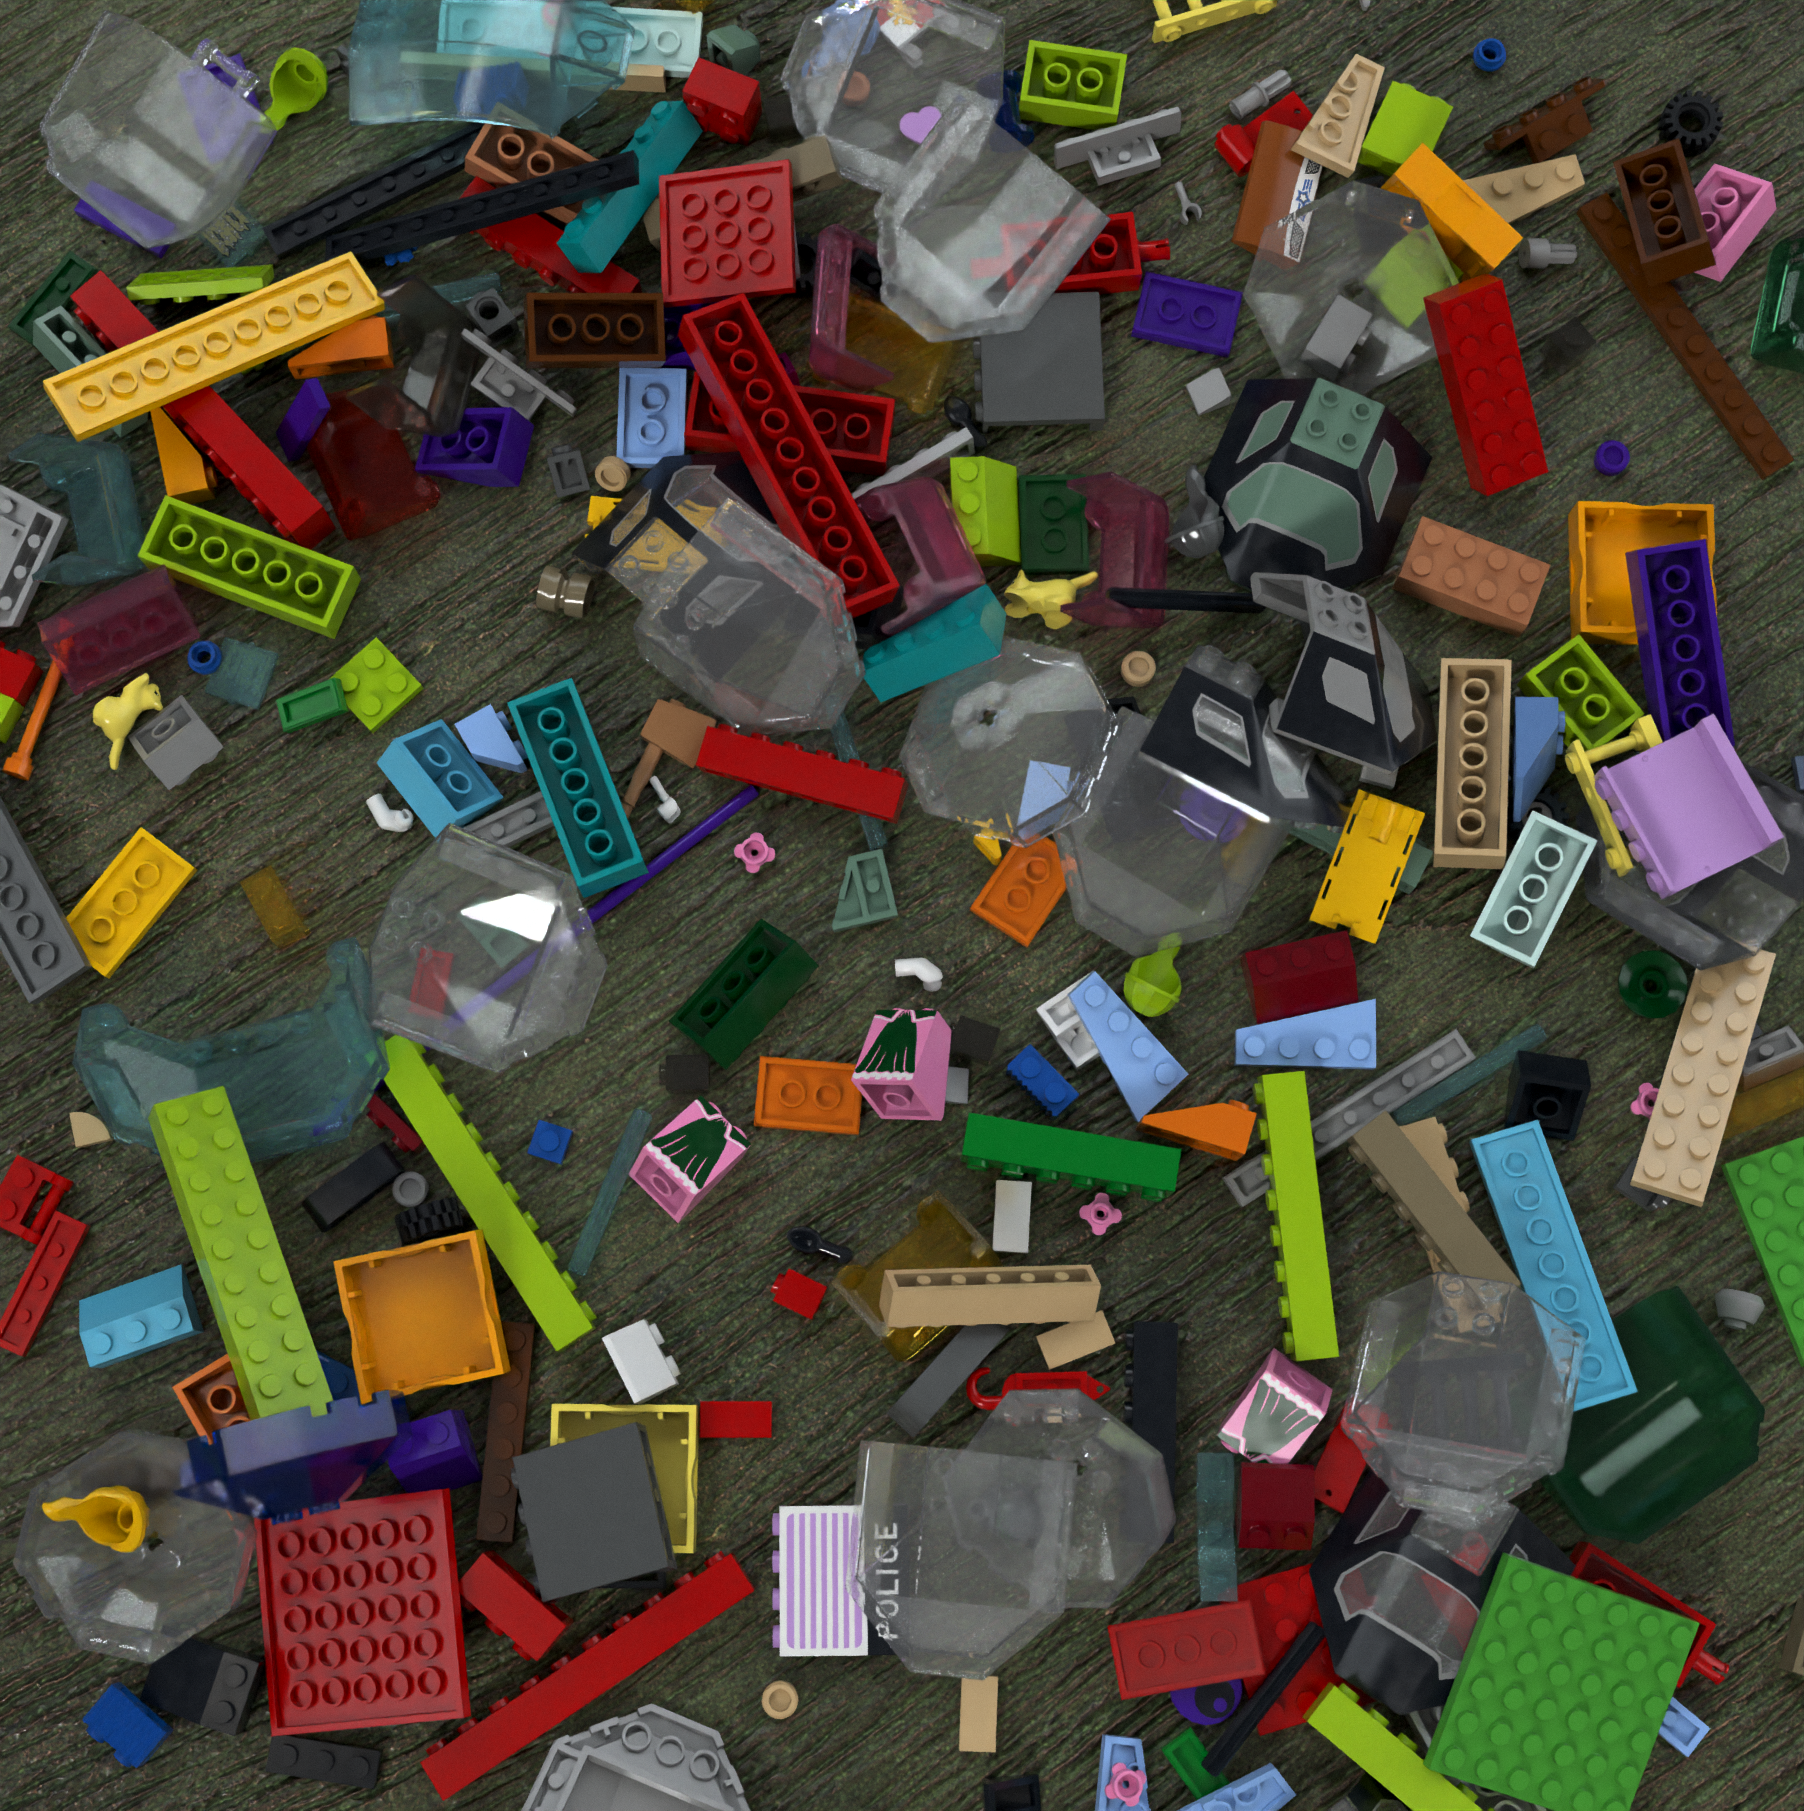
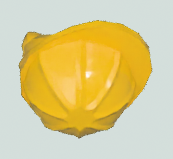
M126 1486L101 1487L83 1499L61 1497L53 1502H44L42 1504L45 1515L51 1520L77 1521L84 1533L94 1542L110 1546L119 1552H134L140 1547L145 1537L146 1528L149 1526L150 1509L144 1497L136 1491H131Z

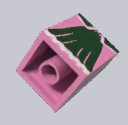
M900 1008L876 1010L851 1081L881 1119L942 1121L952 1030L937 1010L929 1008L922 1010H903Z
M700 1095L642 1148L628 1175L679 1223L743 1158L751 1143L747 1140L746 1135L741 1129L732 1126L722 1116L720 1109L714 1103L706 1101Z
M1273 1348L1222 1422L1217 1437L1221 1439L1222 1444L1233 1453L1240 1452L1251 1460V1463L1288 1464L1325 1416L1333 1390Z

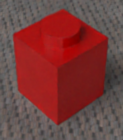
M788 1268L786 1275L778 1274L770 1292L776 1294L773 1299L775 1303L813 1321L828 1287Z

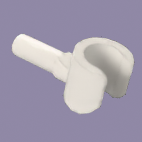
M653 776L649 781L663 802L656 811L670 824L680 815L681 810L676 801L666 793L657 776Z

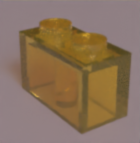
M271 865L240 882L271 941L280 949L311 933L280 873Z

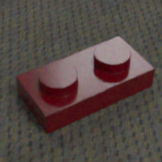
M372 1093L363 1102L370 1109L366 1115L380 1129L387 1125L395 1133L391 1140L405 1153L411 1149L419 1155L426 1148L421 1137L378 1095Z

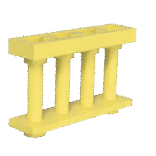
M1152 0L1160 19L1154 23L1152 40L1154 43L1160 41L1171 42L1178 39L1181 35L1253 13L1264 14L1273 9V7H1276L1278 0H1221V2L1203 7L1201 0H1187L1190 11L1172 16L1167 0Z
M1651 714L1638 718L1630 727L1631 732L1627 737L1584 751L1578 739L1570 744L1565 755L1567 768L1571 774H1576L1606 845V860L1611 869H1616L1619 877L1626 875L1633 868L1631 859L1634 858L1629 850V846L1625 847L1606 801L1601 799L1595 789L1596 780L1590 764L1632 749L1642 753L1663 743Z

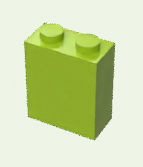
M1392 81L1363 142L1357 162L1391 177L1422 142L1432 152L1434 151L1453 106L1447 104L1439 97H1430L1416 91L1409 84H1400Z

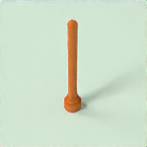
M68 625L63 632L17 753L13 752L11 758H6L2 772L25 781L30 779L34 768L31 765L33 759L30 756L78 636V628L74 625Z

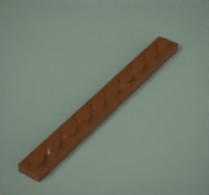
M1606 192L1580 207L1576 214L1762 481L1790 465L1794 458L1672 284L1667 281L1649 288L1631 226Z

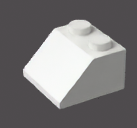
M643 1319L602 1338L634 1404H643L679 1385L676 1376L681 1374L672 1355L665 1357L660 1347V1344L665 1341L656 1323L649 1326L647 1320Z

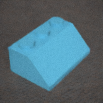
M442 719L393 739L377 761L381 770L438 842L460 833V829L472 824L504 798Z
M183 1264L79 1300V1334L89 1367L104 1368L204 1332Z

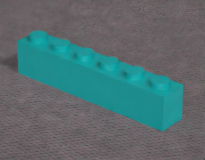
M661 101L651 109V114L645 123L635 131L634 138L626 149L619 153L634 150L639 159V185L586 199L582 204L580 212L565 227L564 233L558 240L557 245L578 273H601L659 193V176L673 174L703 132L683 101Z

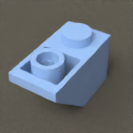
M490 704L454 724L475 761L519 773H524L528 770L523 760L528 758L527 753L519 739L514 742L511 741L507 731L512 729L503 711L495 713Z

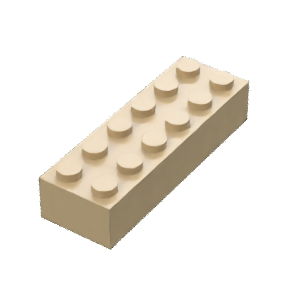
M1441 658L1433 867L1504 869L1512 660Z

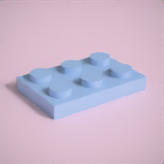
M619 369L616 457L622 459L629 468H653L663 457L685 455L684 432L686 425L687 369Z

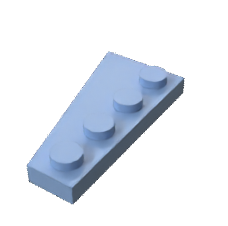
M1376 999L1236 1029L1235 1066L1374 1070L1376 1068Z
M1269 1763L1176 1811H1278L1296 1794L1274 1765Z

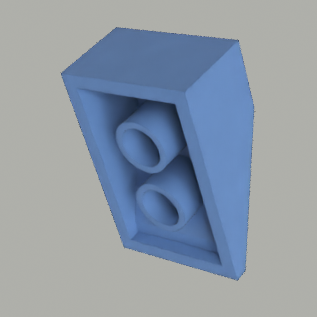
M1515 697L1512 738L1513 822L1521 821L1555 769L1556 754L1563 753V734H1558V732H1565V711H1558V697Z

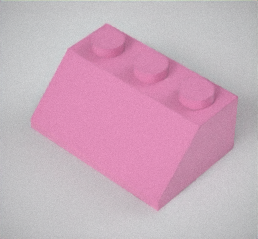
M1714 163L1694 191L1716 265L1694 273L1721 282L1777 208L1772 182Z

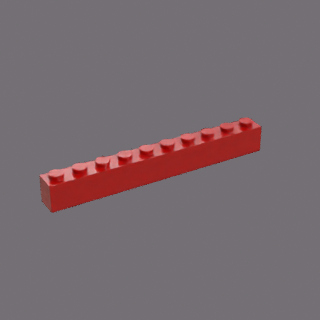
M720 1551L704 1562L707 1568L696 1577L690 1571L675 1581L673 1585L677 1590L665 1598L659 1592L644 1602L642 1605L646 1611L635 1618L629 1612L612 1624L615 1630L604 1639L598 1633L581 1645L584 1650L582 1654L573 1660L567 1654L550 1666L553 1671L551 1675L542 1681L538 1675L534 1676L519 1687L522 1692L521 1695L512 1701L506 1695L488 1707L491 1713L490 1716L481 1722L474 1717L457 1728L460 1736L447 1743L446 1739L442 1738L427 1748L425 1751L429 1757L420 1762L441 1799L443 1801L755 1591V1586L734 1553L732 1552L725 1557L724 1553Z

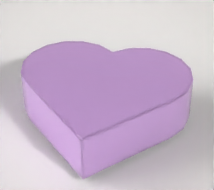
M932 106L922 108L919 113L909 112L900 121L902 134L907 139L928 150L931 149L943 126L941 113Z

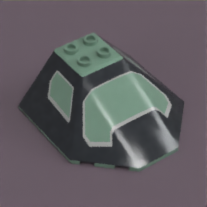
M1321 378L1247 380L1204 476L1206 492L1209 497L1218 503L1219 517L1223 516L1224 536L1217 551L1220 552L1226 566V573L1230 582L1252 592L1250 577L1254 572L1308 575L1346 590L1352 585L1380 577L1420 488L1432 456L1383 404Z

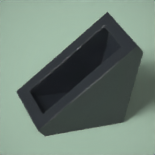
M1039 1774L982 1778L984 1811H1041Z

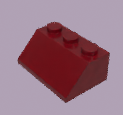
M1347 930L1246 952L1240 959L1256 1025L1358 1003L1356 964Z

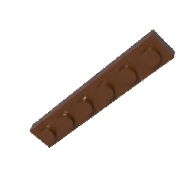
M501 1321L511 1371L493 1376L476 1540L512 1543L515 1536L519 1489L514 1487L511 1478V1469L514 1468L512 1457L523 1455L536 1324Z

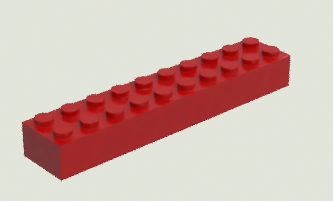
M101 270L70 295L77 306L73 312L83 322L84 327L96 340L99 339L108 353L159 332ZM210 386L160 406L161 409L164 408L170 415L169 417L182 432L185 431L189 435L194 445L204 455H208L219 472L226 479L229 478L233 482L237 491L248 502H252L262 518L270 526L273 525L277 529L283 540L312 550L336 529L318 500Z
M741 293L683 315L678 336L831 627L892 602L900 585L745 294Z

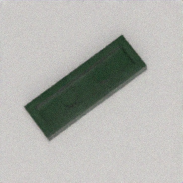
M70 250L8 325L9 329L35 347L33 345V321L60 305L68 312L74 305L70 295L97 274L98 270Z

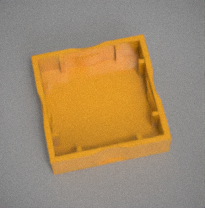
M1423 142L1373 196L1408 231L1412 232L1415 228L1419 227L1464 273L1461 278L1462 282L1484 273L1488 274L1494 270L1523 239L1510 224Z
M1577 501L1568 514L1571 639L1579 634L1587 644L1638 645L1625 553L1650 547L1706 539L1717 615L1716 586L1712 571L1715 552L1714 504L1664 503L1654 506H1641L1627 502Z
M483 1230L469 1231L424 1241L423 1243L333 1261L343 1313L351 1331V1355L361 1405L405 1396L431 1388L501 1375L511 1371Z

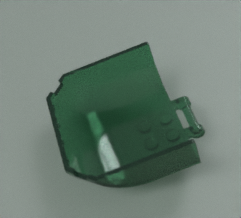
M1678 1285L1660 1289L1611 1319L1638 1391L1634 1394L1566 1414L1540 1339L1536 1341L1531 1339L1523 1344L1526 1353L1537 1364L1539 1369L1508 1390L1513 1437L1532 1436V1444L1518 1445V1451L1559 1507L1586 1534L1640 1544L1758 1461L1760 1447L1757 1446L1760 1423L1764 1421L1765 1408ZM1493 1404L1489 1409L1496 1417L1495 1404Z

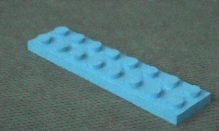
M1534 1120L1471 1139L1469 1142L1517 1278L1522 1283L1520 1286L1566 1414L1638 1392L1539 1121Z

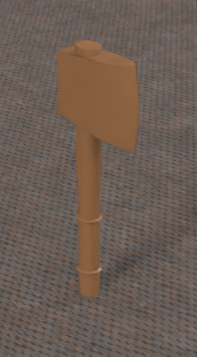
M671 699L670 702L657 700L640 733L641 739L646 741L648 745L621 800L627 818H629L633 808L635 809V804L649 782L663 752L679 762L694 768L707 726L715 728L717 720L686 708V705L675 699Z

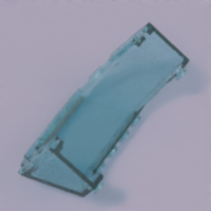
M356 936L336 941L328 947L326 961L332 972L331 978L312 1008L177 1043L130 1026L123 1011L113 1004L103 1003L83 1008L72 1064L115 1140L128 1146L134 1142L152 1148L151 1153L160 1156L148 1120L153 1105L220 1086L225 1088L251 1163L346 1139L352 1130V1124L359 1113H363L373 1097L374 1089L379 1081L384 1079L390 1070L368 962Z

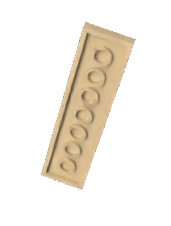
M1705 937L1703 946L1713 947L1718 945ZM1729 940L1726 941L1753 957L1701 971L1696 968L1630 1183L1631 1186L1702 1207L1776 956L1775 953Z

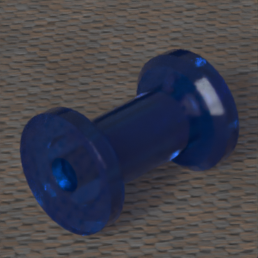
M1015 70L992 72L981 78L977 84L979 95L991 102L996 129L990 134L988 142L990 149L995 152L1005 153L1023 149L1030 145L1035 138L1033 128L1021 122L1016 93L1022 88L1023 77L1020 72Z

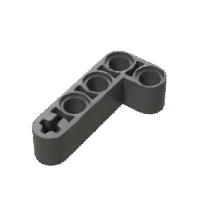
M1001 1324L965 1325L886 1414L914 1438L1010 1328Z

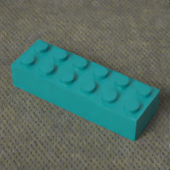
M572 677L507 702L582 896L584 898L649 873Z

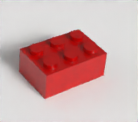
M494 1550L482 1553L458 1582L460 1603L471 1612L477 1609L487 1617L484 1622L487 1627L498 1636H502L503 1633L509 1636L515 1642L512 1648L527 1661L531 1658L538 1661L545 1657L574 1623V1620L555 1604L542 1602V1598H539L535 1592L534 1585Z

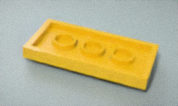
M140 827L66 917L92 967L108 979L197 872L195 867L142 827Z

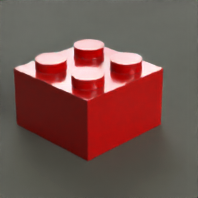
M698 57L682 90L683 100L687 109L691 112L703 132L708 130L720 135L726 142L732 144L738 142L747 146L762 115L760 82Z

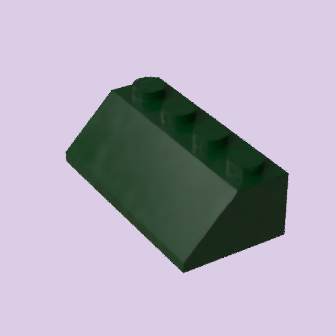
M761 918L669 1022L709 1058L727 1070L740 1057L741 1053L753 1039L764 1030L765 1026L778 1011L786 1006L788 1000L809 980L819 965L795 940Z

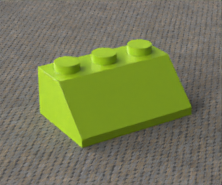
M985 456L950 458L949 477L954 568L1021 565L1016 466Z

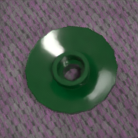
M1657 950L1642 951L1631 956L1621 967L1617 980L1619 995L1625 1006L1636 1015L1647 1019L1664 1018L1676 1012L1683 1004L1688 990L1687 977L1680 963L1669 954ZM1645 981H1650L1654 984L1653 992L1645 990Z

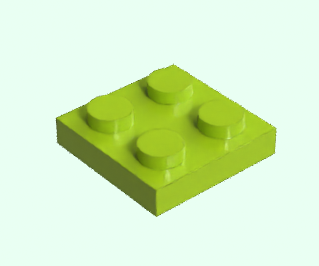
M377 637L331 677L341 679L347 707L372 734L424 689Z

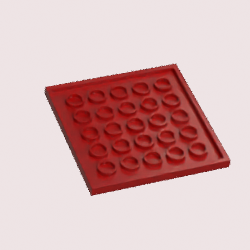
M450 1488L253 1513L271 1737L459 1719L471 1716Z

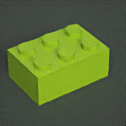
M1029 40L1018 119L1091 130L1115 126L1117 124L1127 54Z
M1579 634L1526 673L1517 684L1526 697H1558V711H1565V732H1558V734H1563V742L1567 747L1573 741L1579 739L1584 751L1610 743L1645 714Z

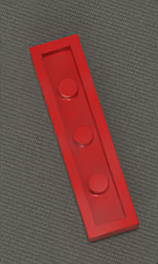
M55 1210L0 1320V1347L17 1355L27 1356L91 1227L90 1225Z

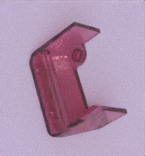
M832 224L822 229L818 235L809 364L814 373L819 377L859 394L893 380L894 373L845 349L852 249L859 247L890 268L902 264V257L840 224Z
M1112 471L1068 480L1067 488L1087 497L1085 516L1093 527L1101 530L1098 591L1085 593L1081 602L1061 605L1060 612L1092 626L1141 629L1161 626L1165 618L1164 609L1128 608L1106 598L1105 593L1110 587L1166 589L1168 544H1165L1164 540L1169 536V509L1165 500Z
M924 476L873 487L854 499L866 523L872 520L885 521L895 515L920 570V573L907 581L903 590V597L909 610L881 626L883 633L893 636L986 584L982 569L947 493L939 481Z

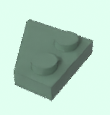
M882 849L848 857L837 910L832 923L834 933L898 917Z

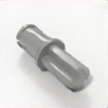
M1278 70L1260 83H1252L1250 89L1229 101L1232 114L1238 120H1241L1259 106L1268 105L1269 99L1291 85L1292 81L1286 70Z

